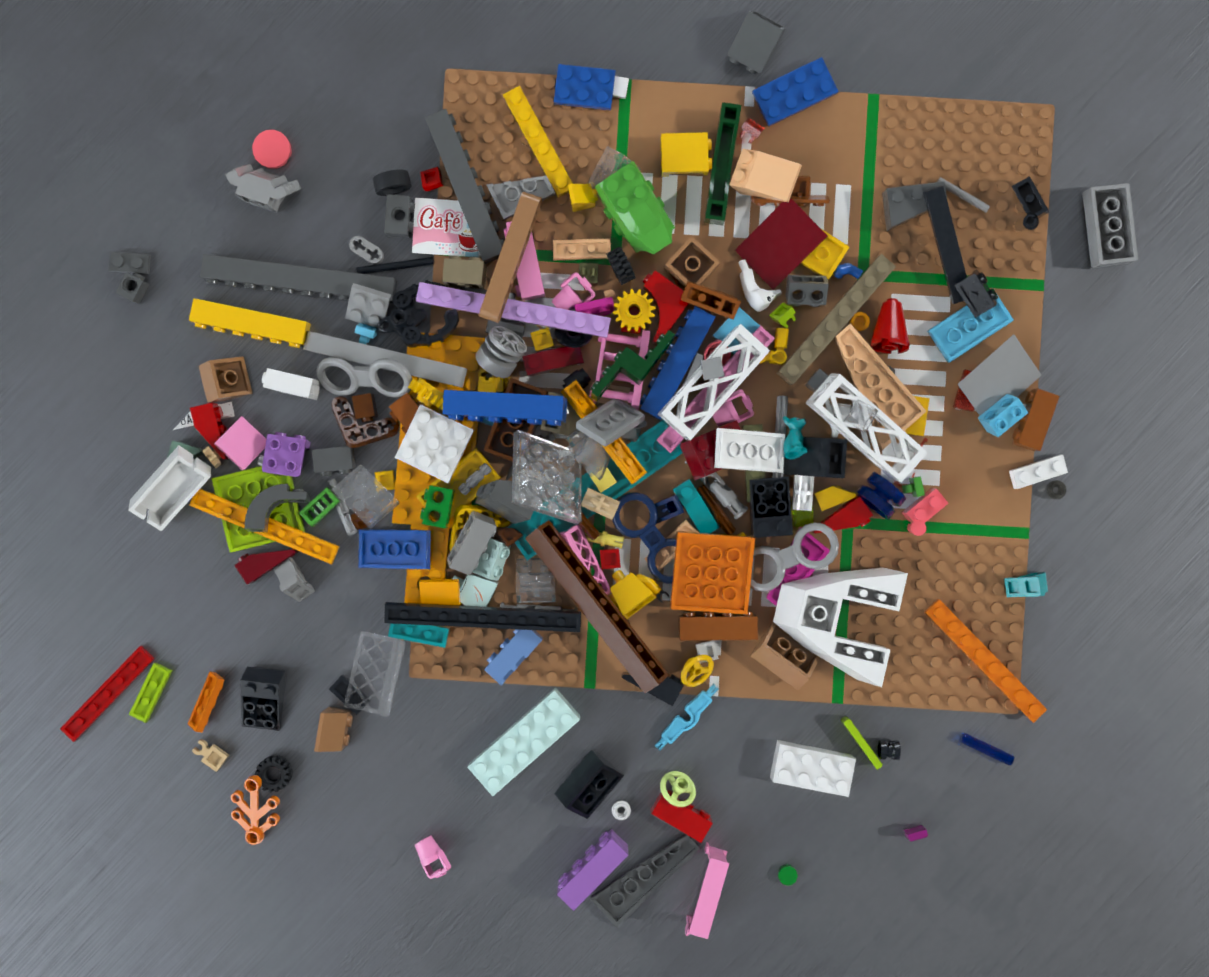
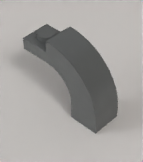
M279 484L263 490L254 498L247 510L244 529L248 532H268L269 516L274 508L283 503H309L308 493L304 492L303 489H293L290 492L288 484Z

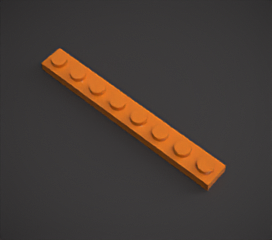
M937 599L924 612L1031 722L1034 723L1047 711L1042 703L940 599Z

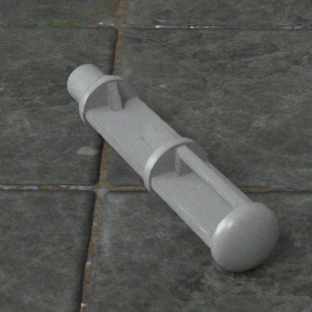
M335 479L329 480L330 490L340 500L336 507L346 534L352 536L358 530L351 521L350 510L342 494L341 487L337 485Z

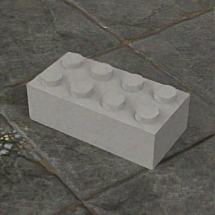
M1129 183L1091 187L1084 191L1082 194L1091 269L1127 265L1138 261Z

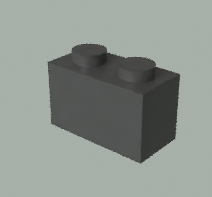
M343 446L312 450L314 473H320V476H331L334 471H339V474H349L352 469H356L354 448Z

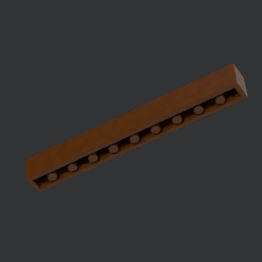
M549 520L525 538L644 693L658 686L669 676L664 667Z

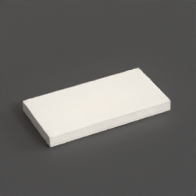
M717 428L714 468L783 473L785 434Z

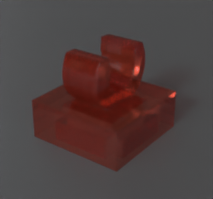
M748 118L741 127L743 131L740 137L742 138L745 133L750 134L751 139L748 143L751 144L755 138L761 135L765 128Z

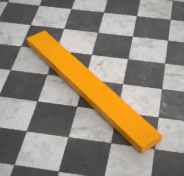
M201 488L192 497L189 506L245 528L248 508ZM270 517L268 532H254L329 564H333L340 548L338 545Z

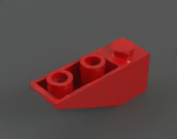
M213 402L191 407L190 412L194 427L222 459L229 460L230 458L214 445L227 431L221 419L223 417L222 408Z

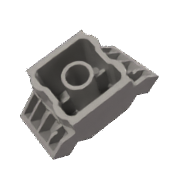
M251 164L234 168L225 174L229 183L237 186L235 195L240 197L241 200L276 213L284 197L301 189L297 179L288 182L285 175L278 176L264 171L263 168L253 170Z

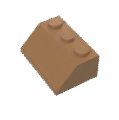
M772 622L751 654L752 658L796 690L800 689L810 680L820 658L804 648L774 622Z

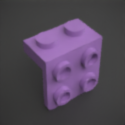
M275 432V435L267 434L262 471L271 474L299 477L301 475L305 449H310L311 442L301 435L287 437V434Z

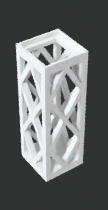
M741 324L734 327L707 358L711 359L721 356L722 361L723 354L741 349L737 374L720 379H709L707 383L692 387L703 374L700 365L657 414L685 440H691L770 352L767 347ZM734 339L738 340L741 343L739 345L727 348V346ZM750 353H752L754 357L749 361ZM732 380L715 400L717 384ZM707 387L703 411L684 417L688 393ZM678 403L675 416L670 410ZM699 418L691 428H688L683 423Z
M831 373L806 401L809 407L889 478L902 483L928 453L841 374ZM840 387L848 395L835 393V391ZM836 397L852 401L858 424L842 421ZM829 398L831 399L832 406H833V409H834V412H835V416H834V414H833V411H832V408H831V404H830ZM858 404H859V405L861 406V408H862V412H863V415H864V419H865L866 425H864V423H863V419H862V416H861V413H860V409H859ZM869 414L885 428L872 426ZM847 427L860 429L863 441ZM866 430L869 432L874 451L870 447ZM874 431L889 434L895 457L880 454ZM896 438L900 442V446L903 452L902 456L900 455ZM885 461L896 462V463L891 467V466H890L889 464H887Z

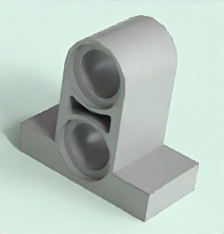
M288 557L273 568L281 583L279 585L281 591L298 602L315 592L313 586L307 583L293 558Z

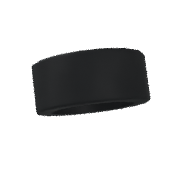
M403 169L386 171L374 176L372 179L375 192L379 196L399 194L412 187L409 173Z

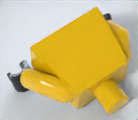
M621 570L612 574L616 584L610 588L612 593L609 598L629 624L628 618L657 598L661 603H664L660 598L661 595L666 594L669 597V594L661 590V587L650 577L642 574L635 576L633 573L625 576Z

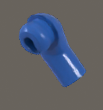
M844 263L837 266L833 275L837 279H841L843 275L850 274L859 279L863 270L851 263Z

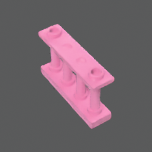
M643 330L642 336H638V338L609 333L607 338L598 337V342H601L596 381L600 382V378L604 377L602 375L604 371L602 370L603 359L615 361L614 357L617 354L604 352L606 341L636 345L637 348H640L639 356L645 359L644 357L648 351L650 331ZM619 373L615 380L631 382L634 385L633 392L624 393L606 390L602 397L628 401V403H632L631 406L639 410L643 381L638 385L623 373Z

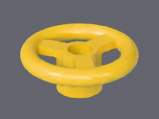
M698 655L689 658L681 672L682 683L687 687H695L705 682L713 671V659L708 655ZM699 661H707L708 667H702ZM704 673L699 679L693 681L696 676Z

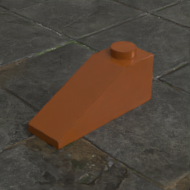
M687 281L680 298L682 301L733 320L741 303L739 299L732 295Z

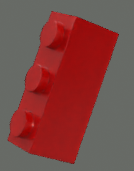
M670 790L667 791L668 794L671 796L673 792ZM661 792L651 808V814L702 843L713 824L712 818H710L711 815L702 809L700 811L693 808L694 805L692 803L686 807L674 806L666 801Z

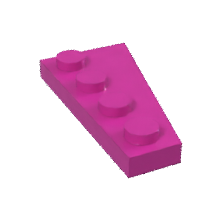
M809 533L802 539V553L811 561H820L830 552L828 548ZM799 564L785 570V575L780 585L770 590L766 598L777 606L781 584L808 578L815 569Z

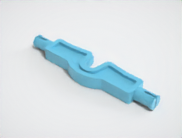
M713 683L706 692L702 690L684 708L687 714L690 715V719L685 720L680 715H676L668 727L661 733L662 738L655 744V747L661 751L667 743L672 744L683 731L692 729L699 721L700 714L713 701L712 696L719 688Z

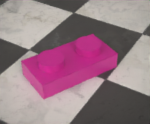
M612 297L574 305L577 312L598 316H607L614 311Z

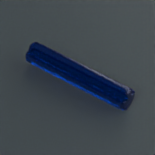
M962 733L960 737V742L1007 765L1013 764L1015 757L967 733Z

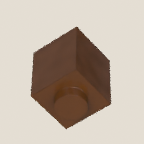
M367 393L352 396L355 418L357 420H362V423L373 421L374 417H378L374 394Z

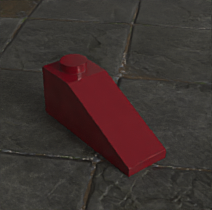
M561 347L522 356L528 377L584 363L580 347Z
M289 549L251 555L246 553L238 558L239 562L234 566L246 584H251L273 570L275 566L288 557H292L300 551Z

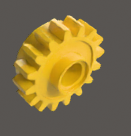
M631 289L630 294L624 291L623 298L617 297L619 304L614 303L613 307L618 309L613 311V315H618L615 319L616 323L621 322L620 328L628 327V332H630L631 328L635 332H638L640 327L645 330V324L651 325L652 323L649 318L655 317V314L651 313V311L656 308L655 306H650L653 299L647 300L648 293L641 295L640 289L637 293H634L633 289ZM636 306L640 312L637 315H631L629 308Z
M421 378L418 381L413 379L408 388L418 394L416 399L429 408L435 405L443 411L444 393Z

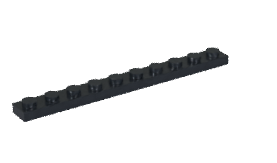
M386 602L384 623L580 632L581 611Z

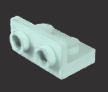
M490 538L486 552L480 556L478 567L472 573L498 581L503 574L505 561L510 555L511 545L507 547L505 543Z

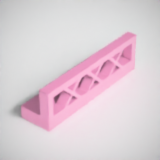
M575 524L568 530L560 532V535L589 571L590 566L594 568V579L601 583L607 595L610 594V586L582 528ZM574 531H576L578 535L577 542L574 541L571 533H573ZM582 549L586 552V559L581 555Z

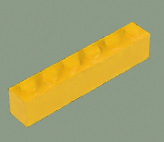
M193 298L189 321L195 323V327L206 329L207 326H211L217 332L225 333V330H230L233 335L244 337V334H249L252 339L261 341L263 337L269 338L271 343L281 345L282 341L288 342V346L300 348V345L304 346L307 331H310L311 326L310 323L302 320Z

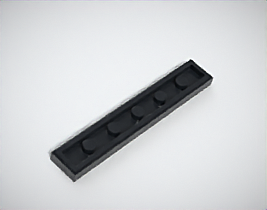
M939 186L924 191L923 195L952 304H957L964 300L954 285L966 278L967 275L944 186Z

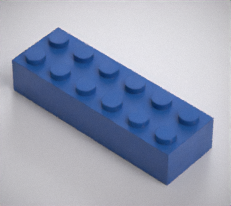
M444 390L442 414L447 415L448 419L464 421V417H468V420L483 422V418H488L487 421L502 423L503 419H507V422L522 424V420H526L527 423L532 425H541L542 421H545L551 426H561V422L566 423L567 398L551 395Z

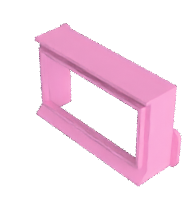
M706 842L704 850L708 855L709 863L694 915L686 916L685 935L691 934L708 939L729 863L726 860L727 851L711 847Z

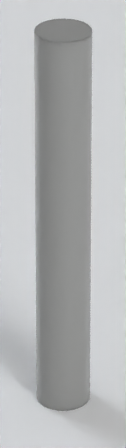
M941 177L938 179L937 182L945 181L946 190L986 213L990 208L986 203Z

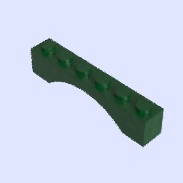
M722 102L720 108L704 223L723 226L725 222L731 168L742 106L739 104Z

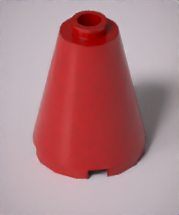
M889 298L882 303L870 347L878 353L891 354L892 351L898 350V354L907 352L910 346L902 303L898 299Z

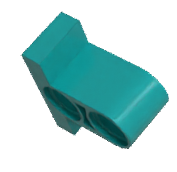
M1046 572L1004 578L1007 597L1044 596L1048 592Z

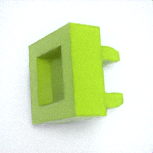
M784 302L769 315L773 321L785 328H788L786 322L789 319L792 321L796 320L794 316L795 310Z

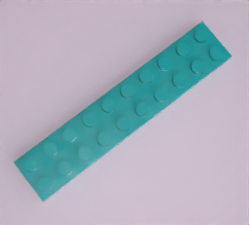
M662 420L640 435L636 442L632 441L627 444V447L647 471L634 484L630 483L613 459L608 457L536 507L530 520L511 524L507 527L514 528L523 534L515 544L526 560H529L537 553L525 538L549 520L559 533L577 524L556 499L559 494L565 492L588 519L596 512L580 506L586 491L590 488L600 493L590 476L607 466L617 483L601 492V494L616 500L681 455L683 452L680 444L669 453L656 441L667 429L668 424Z

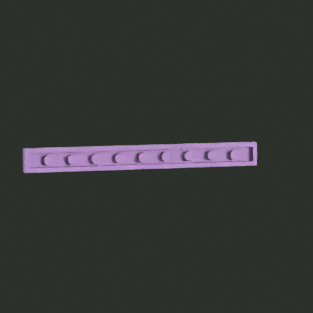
M419 282L416 302L479 314L485 294ZM513 299L507 300L501 317L503 319L604 338L608 337L611 321L609 317Z

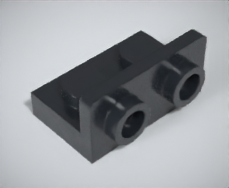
M977 269L954 285L975 318L995 307L998 299L993 288L990 289L986 284L988 280L984 273H979Z

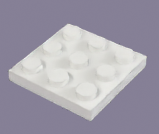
M420 404L395 458L449 483L474 430Z

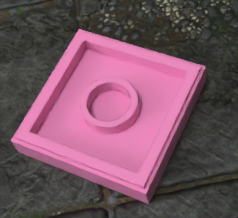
M241 416L214 445L241 470H244L265 449L267 439Z

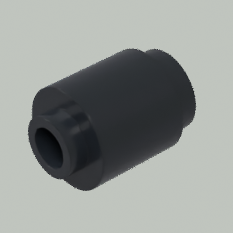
M583 368L579 371L577 369L563 380L565 384L562 387L565 389L577 380L584 389L589 385L588 382L591 381V378Z

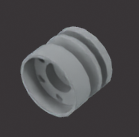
M494 326L485 338V342L476 352L475 358L478 364L488 373L496 377L508 378L516 368L517 362L521 360L527 351V346L524 340L512 330L501 326Z

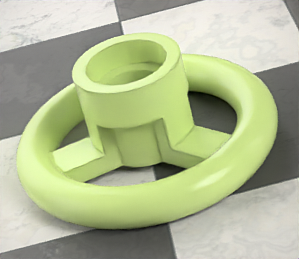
M670 771L662 777L660 790L666 801L677 807H686L694 801L696 788L690 777L679 771ZM667 780H669V782L673 786V793L671 796L668 794L666 790ZM690 793L687 800L677 801L680 794Z

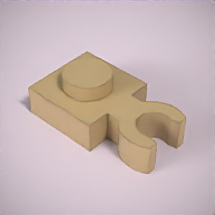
M207 446L202 450L215 469L222 465L219 460L221 457L214 449L211 450Z
M199 740L198 743L202 745V750L195 747L192 752L196 755H203L204 757L201 762L214 771H219L229 757V754L215 744L208 747V743L205 740Z

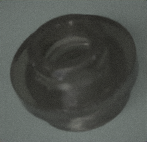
M1054 480L1047 485L1046 492L1052 499H1061L1066 494V486L1063 482ZM1055 486L1058 487L1057 493L1053 492Z

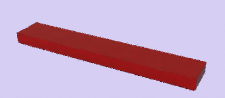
M139 646L70 717L60 730L75 742L155 658L145 648Z

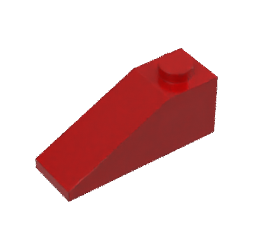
M857 496L820 523L827 525L833 531L858 527L859 525L863 527L871 521L869 518L873 514L861 497ZM816 530V531H811V532L814 533V534H816V533H822L821 531H817V530Z

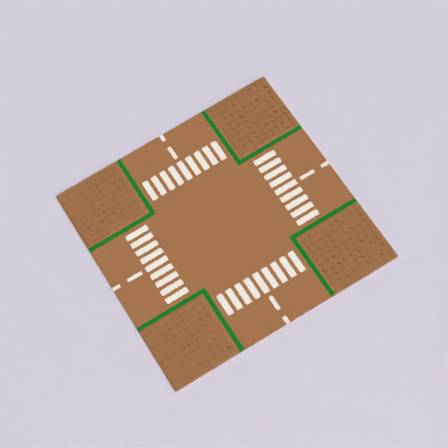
M446 69L443 109H446L448 114L452 113L456 121V125L453 127L455 132L460 131L464 141L460 143L463 150L467 149L471 159L468 161L470 168H475L478 176L475 179L477 186L481 185L485 196L482 197L483 201L490 203L493 214L489 216L492 222L496 220L500 230L497 232L499 240L503 238L505 241L503 229L507 228L506 222H511L513 216L504 221L486 185L546 176L503 98V94L519 85L573 184H591L593 190L604 179L634 161L645 180H649L655 189L653 193L656 198L660 197L665 205L663 209L675 226L672 231V243L655 254L646 251L636 253L623 235L619 236L613 226L616 224L612 218L608 219L603 211L605 207L598 193L595 207L576 212L572 210L569 192L559 198L555 193V195L542 201L532 230L545 297L525 302L555 307L552 300L563 289L560 285L574 272L579 274V263L599 264L598 284H591V288L595 292V297L591 301L605 298L604 291L610 289L615 292L616 299L618 296L623 298V292L630 293L631 289H633L634 293H637L640 289L641 295H644L647 292L643 289L645 285L643 280L648 273L653 274L655 270L675 284L674 277L664 269L665 264L693 236L720 261L719 266L702 283V286L719 290L741 301L739 307L774 338L776 328H785L773 321L769 315L783 302L787 304V277L774 289H780L782 294L776 297L766 309L757 312L745 298L739 276L742 271L738 263L743 259L735 251L778 206L774 205V203H767L765 206L755 205L750 199L751 196L740 194L729 185L726 217L723 226L704 223L711 170H709L708 175L689 173L669 174V177H661L660 138L662 133L708 132V139L712 141V149L708 151V158H712L713 162L722 102L742 105L730 182L742 149L760 151L801 164L802 167L798 176L811 177L809 195H827L830 203H824V206H813V203H805V206L799 207L822 230L849 246V249L838 265L851 263L863 270V274L874 260L882 254L896 266L857 311L866 313L870 319L868 328L858 333L870 345L882 303L889 298L898 299L902 303L910 343L909 350L898 354V350L892 351L891 354L876 353L887 366L895 369V375L913 396L930 398L924 436L909 435L928 453L901 483L889 478L847 440L845 478L814 477L812 511L792 510L794 475H783V477H789L793 535L755 538L754 547H772L776 551L785 549L791 545L799 526L804 527L806 524L820 523L850 501L848 500L822 511L814 494L818 491L838 485L861 497L873 514L869 518L871 521L863 527L859 525L858 527L834 530L839 543L836 558L825 568L815 569L810 577L824 573L881 567L908 573L899 611L843 599L835 636L880 645L890 649L882 688L859 681L824 659L819 658L810 680L800 689L796 690L752 658L751 654L757 643L773 622L776 606L766 598L769 591L761 592L750 588L748 611L753 612V615L758 617V640H714L719 659L713 660L714 668L711 675L698 686L687 687L684 685L680 694L698 695L702 690L706 692L714 683L719 690L713 696L1017 714L1019 709L924 612L937 599H940L999 661L1021 681L1026 597H1007L1004 578L1027 575L1032 485L1014 489L1009 470L1034 463V451L1013 444L1014 439L1012 436L1015 429L1019 427L1020 421L999 437L986 432L978 420L980 415L958 386V383L1013 334L1039 370L1049 213L1038 218L1039 225L1036 229H1026L1023 225V219L1027 214L1012 186L1030 176L1049 210L1054 105L838 92V94L768 127L752 94V91L759 87L629 79L626 99L613 97L611 110L555 105L554 95L557 75ZM440 157L439 169L441 170L443 187L438 188L437 199L458 200ZM940 177L990 206L985 213L946 190L947 202L966 275H971L976 269L979 273L983 272L988 280L986 284L990 289L993 288L1014 319V321L950 363L946 361L927 331L967 304L965 301L957 304H952L928 212L886 231L882 193L887 188L935 183ZM610 238L611 251L618 247L622 248L636 278L621 285L608 259L554 261L553 240ZM434 254L433 282L444 285L442 282L444 258L449 259L450 255ZM460 256L462 260H469V257ZM492 262L485 264L486 267H488ZM801 263L789 274L820 276ZM753 270L757 286L760 289L772 290ZM832 274L828 280L826 305L813 307L810 305L792 306L787 304L796 312L794 314L796 320L792 321L789 319L786 322L788 325L787 329H789L787 349H784L787 354V360L858 280L857 278L846 274L841 279H837ZM487 276L485 290L488 289L490 279ZM577 277L568 283L582 301L591 295L579 283ZM515 278L514 280L515 286L519 285L517 278ZM678 282L679 288L684 291L685 287ZM795 290L793 293L797 294L801 290ZM815 290L812 294H818L820 290ZM648 294L646 299L649 300L652 297ZM654 300L650 306H655L656 308L651 311V313L655 314V317L649 318L652 322L651 325L645 324V331H650L648 351L650 349L654 350L656 347L652 340L659 326V314ZM688 304L670 329L671 332L676 335L679 327L685 326L687 320L684 318L688 310H693L695 305ZM431 305L429 333L438 334L437 330L443 328L446 324L444 319L445 312L452 309ZM699 307L715 316L697 353L703 355L707 345L716 340L713 334L723 325L728 317ZM457 310L459 323L451 335L486 338L489 335L485 333L488 319L479 317L477 313ZM610 313L607 316H603L611 318L609 334L636 338L642 336V328L640 334L622 333L620 328L621 322L616 323L615 321L618 315ZM848 321L847 324L840 330V332L849 324V321ZM526 323L523 340L527 346V351L523 356L537 353L530 334L531 332L541 330L535 324ZM549 327L554 347L541 351L566 347L556 340L554 335L555 328ZM593 335L588 344L580 347L584 361L582 364L528 377L523 358H521L509 377L548 392L562 394L561 391L564 389L562 385L565 384L563 380L578 369L579 371L583 368L591 378V381L588 382L589 385L584 388V391L589 396L592 382L596 381L601 342H598L599 336ZM674 337L673 344L676 343L678 337ZM834 337L793 385L790 386L776 374L783 365L770 364V361H766L763 364H758L735 390L742 389L745 395L749 396L753 404L752 410L754 415L738 423L741 430H743V425L762 424L763 432L775 433L777 397L787 396V418L798 417L806 419V424L801 430L803 437L833 438L831 436L830 424L806 404V401L814 392L807 388L805 384L819 368L828 376L831 373L841 374L853 386L854 383ZM775 339L767 347L770 351L777 350L774 348ZM606 341L604 352L618 353L619 350L623 351L628 347L639 355L640 348H637L636 345ZM666 351L643 380L641 398L644 394L648 395L651 390L648 385L653 377L657 378L660 371L657 368L661 361L667 360L669 354ZM603 359L602 370H605L608 365L612 366L615 361ZM690 364V366H689L687 372L685 373V375H684V377H683V379H682V381H681L679 387L677 388L676 392L683 386V383H684V381H685V379H686V376H687L688 371H689V369H690V367H691V364ZM486 374V378L492 377V374ZM702 374L692 387L707 383L709 380H704ZM1039 378L1017 397L1024 407L1027 404L1025 399L1028 392L1038 388ZM614 380L611 385L628 387L631 392L634 390V385L631 382ZM840 387L835 391V393L848 395ZM702 389L688 393L686 406ZM742 396L731 400L738 416L749 411L742 401ZM836 397L837 404L842 403L853 406L851 400ZM678 403L670 410L675 416ZM639 405L638 411L645 414L647 425L641 429L640 435L663 420L662 418L658 420L641 411L642 405ZM713 416L693 438L719 428ZM479 422L476 448L501 477L499 480H506L509 468L515 462L483 451L492 426ZM537 425L531 444L540 434L545 438L550 432L541 431V425ZM786 425V436H787V435L789 434L790 429H789V427ZM847 427L863 441L860 429ZM866 430L870 447L874 451L869 432ZM552 433L556 437L549 444L552 450L545 453L507 481L544 484L545 487L536 505L538 507L610 457L600 443ZM839 433L838 437H837V438H834V439H845V438ZM621 438L626 445L632 442ZM896 438L900 455L902 456L903 452L900 446V442ZM683 439L680 443L682 444V443L687 442V441H689V440ZM877 441L880 454L895 457L892 443L881 450ZM682 453L623 495L638 492L647 495L655 504L675 495L672 489L687 479H690L696 489L704 484L700 479L694 480ZM885 461V462H886L887 464H889L891 467L896 463V462ZM721 469L717 471V474L722 478L725 485L734 491L737 499L743 506L748 507V510L735 520L732 512L718 501L714 493L710 490L709 492L735 527L736 531L731 535L737 536L744 532L746 536L752 537L750 502L746 500L745 470ZM765 472V478L773 477V472ZM708 476L709 483H713L716 478ZM921 476L924 493L930 488H937L949 503L925 522L926 532L921 536L913 535L907 530V525L911 523L901 513L919 498L913 497L912 492L903 493L902 490L903 485L910 484L909 478ZM475 498V499L472 501V504H471V505L481 506V505L475 503V501H476L477 498ZM631 500L625 503L619 513L622 525L630 530L644 528L650 519V511L647 505L638 500ZM684 508V513L655 525L664 538L669 536L685 519L698 531ZM482 512V513H481V514L486 515V516L489 515V513H487V512ZM598 513L588 518L598 532L603 533V531L608 532L607 534L624 536L615 528L611 519ZM715 519L719 528L710 534L727 535ZM510 523L506 527H497L495 535L491 538L503 542V540L497 534V531L503 528H507L513 523ZM450 528L449 544H450V538H451L452 528ZM462 529L457 530L456 534L458 536L461 533ZM574 531L573 533H571L574 541L577 542L578 535L576 531ZM809 532V534L830 550V540L823 532L816 534ZM624 536V541L620 542L623 543L622 549L619 548L621 568L602 569L610 588L616 584L612 574L621 570L625 576L633 573L635 576L642 574L650 577L661 587V590L669 594V597L666 594L661 595L660 598L664 603H661L656 598L628 618V620L669 676L674 674L681 678L685 662L689 658L698 656L695 644L710 640L680 641L679 615H683V612H695V615H702L703 611L670 609L672 584L660 582L652 576L648 568V562L644 559L648 556L650 550L641 538ZM515 542L511 545L510 555L503 567V574L497 581L499 584L487 607H500V604L504 603L505 605L561 606L563 609L578 608L537 554L526 560ZM588 542L600 567V550L618 548L608 545L603 547L601 544ZM582 549L581 555L586 559V552ZM768 554L756 555L753 558L752 579L760 584L772 581L777 573L775 560ZM675 557L659 572L666 576H673ZM447 563L446 579H453L454 576L465 580L467 574L449 568ZM590 566L589 572L594 576L595 570ZM423 576L419 579V581L431 579L427 576ZM582 612L580 632L535 630L543 637V640L504 682L505 684L643 692L642 689L622 678V673L628 671ZM714 612V615H722V613ZM442 626L450 628L446 648L411 641L409 676L411 678L498 683L484 670L489 664L486 660L494 652L498 654L501 651L500 645L507 638L509 640L512 639L515 635L513 633L515 629ZM708 662L700 663L702 667H708ZM704 673L696 676L693 681L699 679Z

